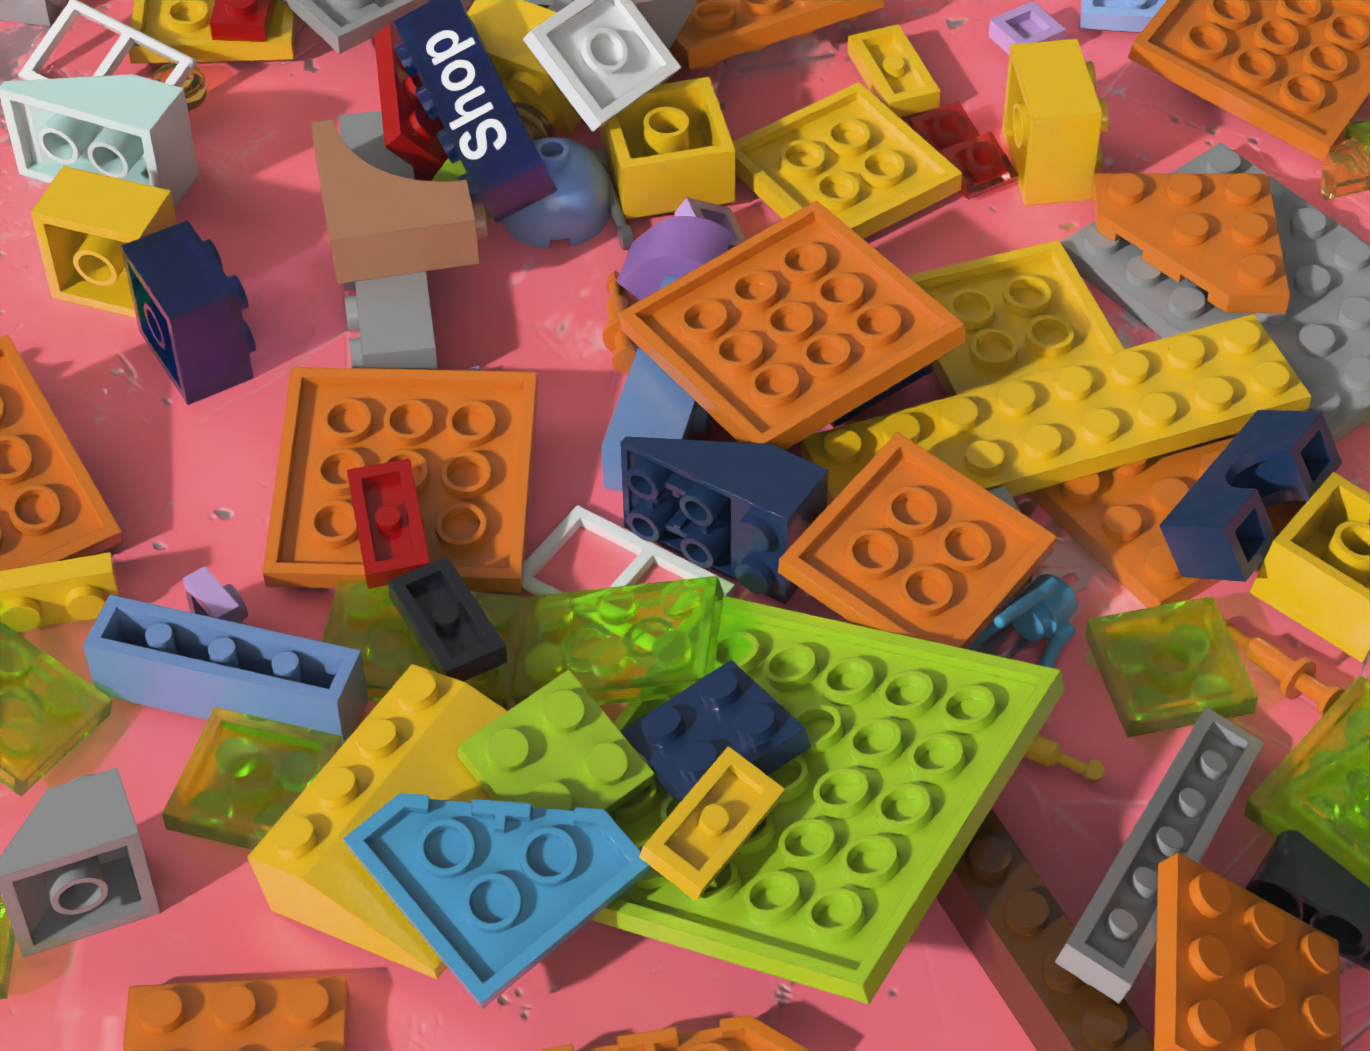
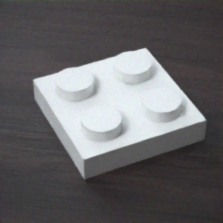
M575 0L536 26L523 38V41L592 132L669 79L681 68L632 0Z

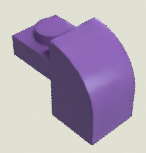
M678 216L662 220L632 242L617 283L642 300L660 290L665 275L682 277L725 253L729 247L733 232L720 224L699 217Z

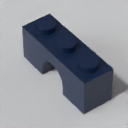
M1257 410L1159 526L1182 577L1246 582L1265 559L1273 540L1277 537L1266 508L1286 501L1307 502L1327 478L1342 465L1322 411Z

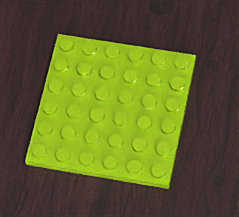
M710 593L616 719L614 725L621 731L707 674L732 660L805 727L811 748L768 775L785 789L780 801L697 901L651 867V870L591 920L870 1004L1065 691L1061 670ZM653 778L651 785L611 812L609 816L634 845L642 851L644 844L678 806V803Z

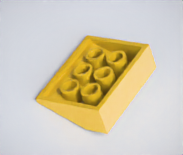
M411 664L248 855L249 862L271 911L438 980L447 968L446 965L346 847L343 838L399 793L429 795L430 799L473 802V799L492 800L457 757V748L459 744L499 718L507 710L466 682Z

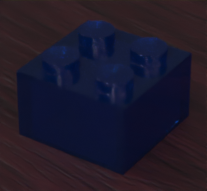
M186 220L122 245L121 250L139 332L186 404H193L254 379L249 354L256 351V344L252 332L242 315V311L249 308L248 299L236 275L227 277L224 273L222 261L214 243L210 239L202 241L189 221Z

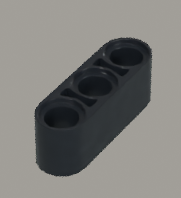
M1297 830L1281 832L1245 889L1335 938L1339 942L1340 956L1370 970V864L1307 833Z

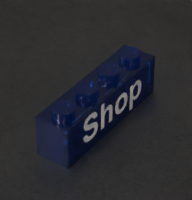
M432 0L394 20L393 23L403 43L395 46L394 49L409 77L412 78L419 74L424 85L417 88L415 92L430 120L432 121L440 117L445 129L439 131L436 135L451 163L454 164L461 160L467 173L459 176L458 180H467L472 204L482 202L494 221L498 223L558 191L461 0Z

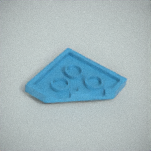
M399 793L343 838L346 847L482 1010L651 870V866L639 858L641 851L604 809L575 807V810L571 811L532 807L531 803L473 799V802L430 799L429 795Z

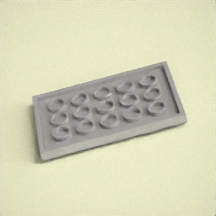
M1222 142L1172 172L1174 174H1267ZM1268 175L1290 293L1286 313H1225L1207 301L1209 292L1187 278L1178 283L1142 260L1143 250L1122 237L1114 242L1098 232L1095 220L1061 241L1062 246L1082 278L1162 338L1255 314L1312 396L1308 411H1322L1334 443H1337L1370 419V245L1270 175Z

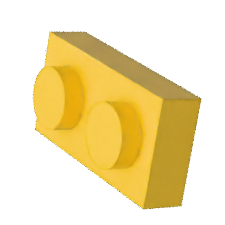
M899 24L848 36L847 53L869 90L898 117L939 108L940 89Z
M111 552L0 571V634L25 632L39 627L96 619L110 594L121 597Z
M728 746L644 844L639 858L697 901L780 801L785 789Z

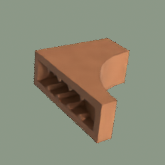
M334 119L310 122L337 284L479 264L477 239L488 238L487 223L483 203L472 204L467 180L423 181L388 173L358 157L340 137Z

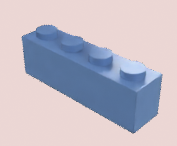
M665 275L660 289L681 277ZM639 346L601 446L603 488L622 492L620 442L626 436L697 440L699 433H709L713 417Z
M111 594L83 643L97 695L339 750L355 731L368 702L361 650Z

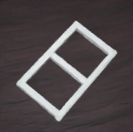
M69 0L18 76L22 80L48 79L38 73L79 14L121 35L93 76L113 75L134 43L177 63V66L165 81V83L177 87L183 85L196 67L197 60L78 0Z
M579 505L566 516L525 561L523 576L524 590L658 660L663 658L689 621L673 640L665 646L607 616L653 563L714 594L732 597L735 593V584L652 542L639 538L636 534ZM580 526L637 555L592 607L534 578Z

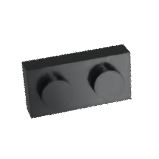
M447 556L387 581L389 597L437 673L464 682L508 663L505 643Z

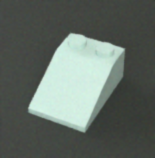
M134 74L4 81L0 85V99L19 175L51 184L63 166L171 190L174 207L200 175L184 88Z

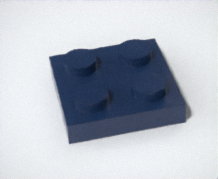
M732 660L707 674L693 685L620 731L655 773L654 779L678 804L728 746L767 776L811 748L805 727Z

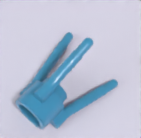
M1043 574L1038 576L994 618L968 650H973L1012 622L1016 631L1028 640L1038 641L1042 638L1049 640L1038 665L1053 668L1063 646L1076 633L1074 627L1068 621L1078 608L1076 594L1064 580L1055 575Z

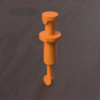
M615 270L609 275L606 282V287L610 291L611 297L606 301L608 324L605 325L602 332L603 343L607 349L613 352L611 360L614 369L622 373H629L638 345L621 328L618 313L630 306L628 299L621 295L620 290L624 289V287L617 283L620 274Z
M1220 618L1215 622L1213 626L1214 636L1220 641L1227 636L1242 646L1246 659L1281 682L1280 692L1283 696L1292 700L1304 694L1317 703L1316 710L1324 717H1330L1340 708L1345 698V690L1338 685L1328 687L1314 678L1316 673L1315 662L1306 657L1296 661L1260 636L1256 638L1248 637L1235 628V625L1228 619Z

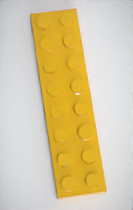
M1250 314L812 434L801 441V456L803 459L828 470L827 506L830 505L896 432L916 443L987 491L1006 486L1011 496L1014 497L1236 434L1257 410L1308 411L1312 396L1255 314Z

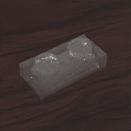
M824 27L809 35L794 36L769 44L763 50L745 52L720 60L728 84L733 85L834 68L835 52Z

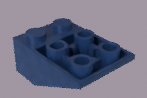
M626 436L620 442L624 527L633 531L634 534L645 541L656 542L685 556L699 567L717 571L741 583V585L753 593L764 594L786 605L799 587L778 573L779 558L827 508L828 470L773 444Z

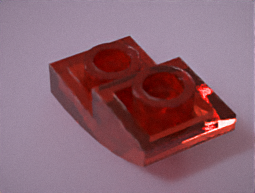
M959 100L910 119L909 126L962 172V185L958 193L968 200L1017 181L1019 174L993 133L990 131L980 135Z

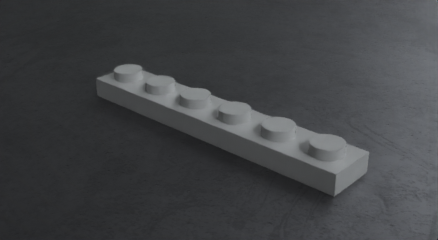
M1205 707L1055 960L1056 964L1120 1004L1133 985L1156 942L1158 864L1177 852L1197 863L1200 862L1265 742L1210 708Z

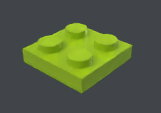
M569 669L459 744L457 748V757L492 800L531 803L532 807L571 811H574L575 807L604 809L609 815L651 785L655 774Z

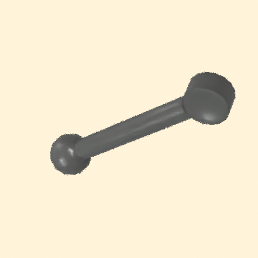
M594 148L592 151L602 161L609 177V208L617 228L620 247L622 250L631 247L634 237L630 225H627L607 168L610 161L609 154L603 148Z

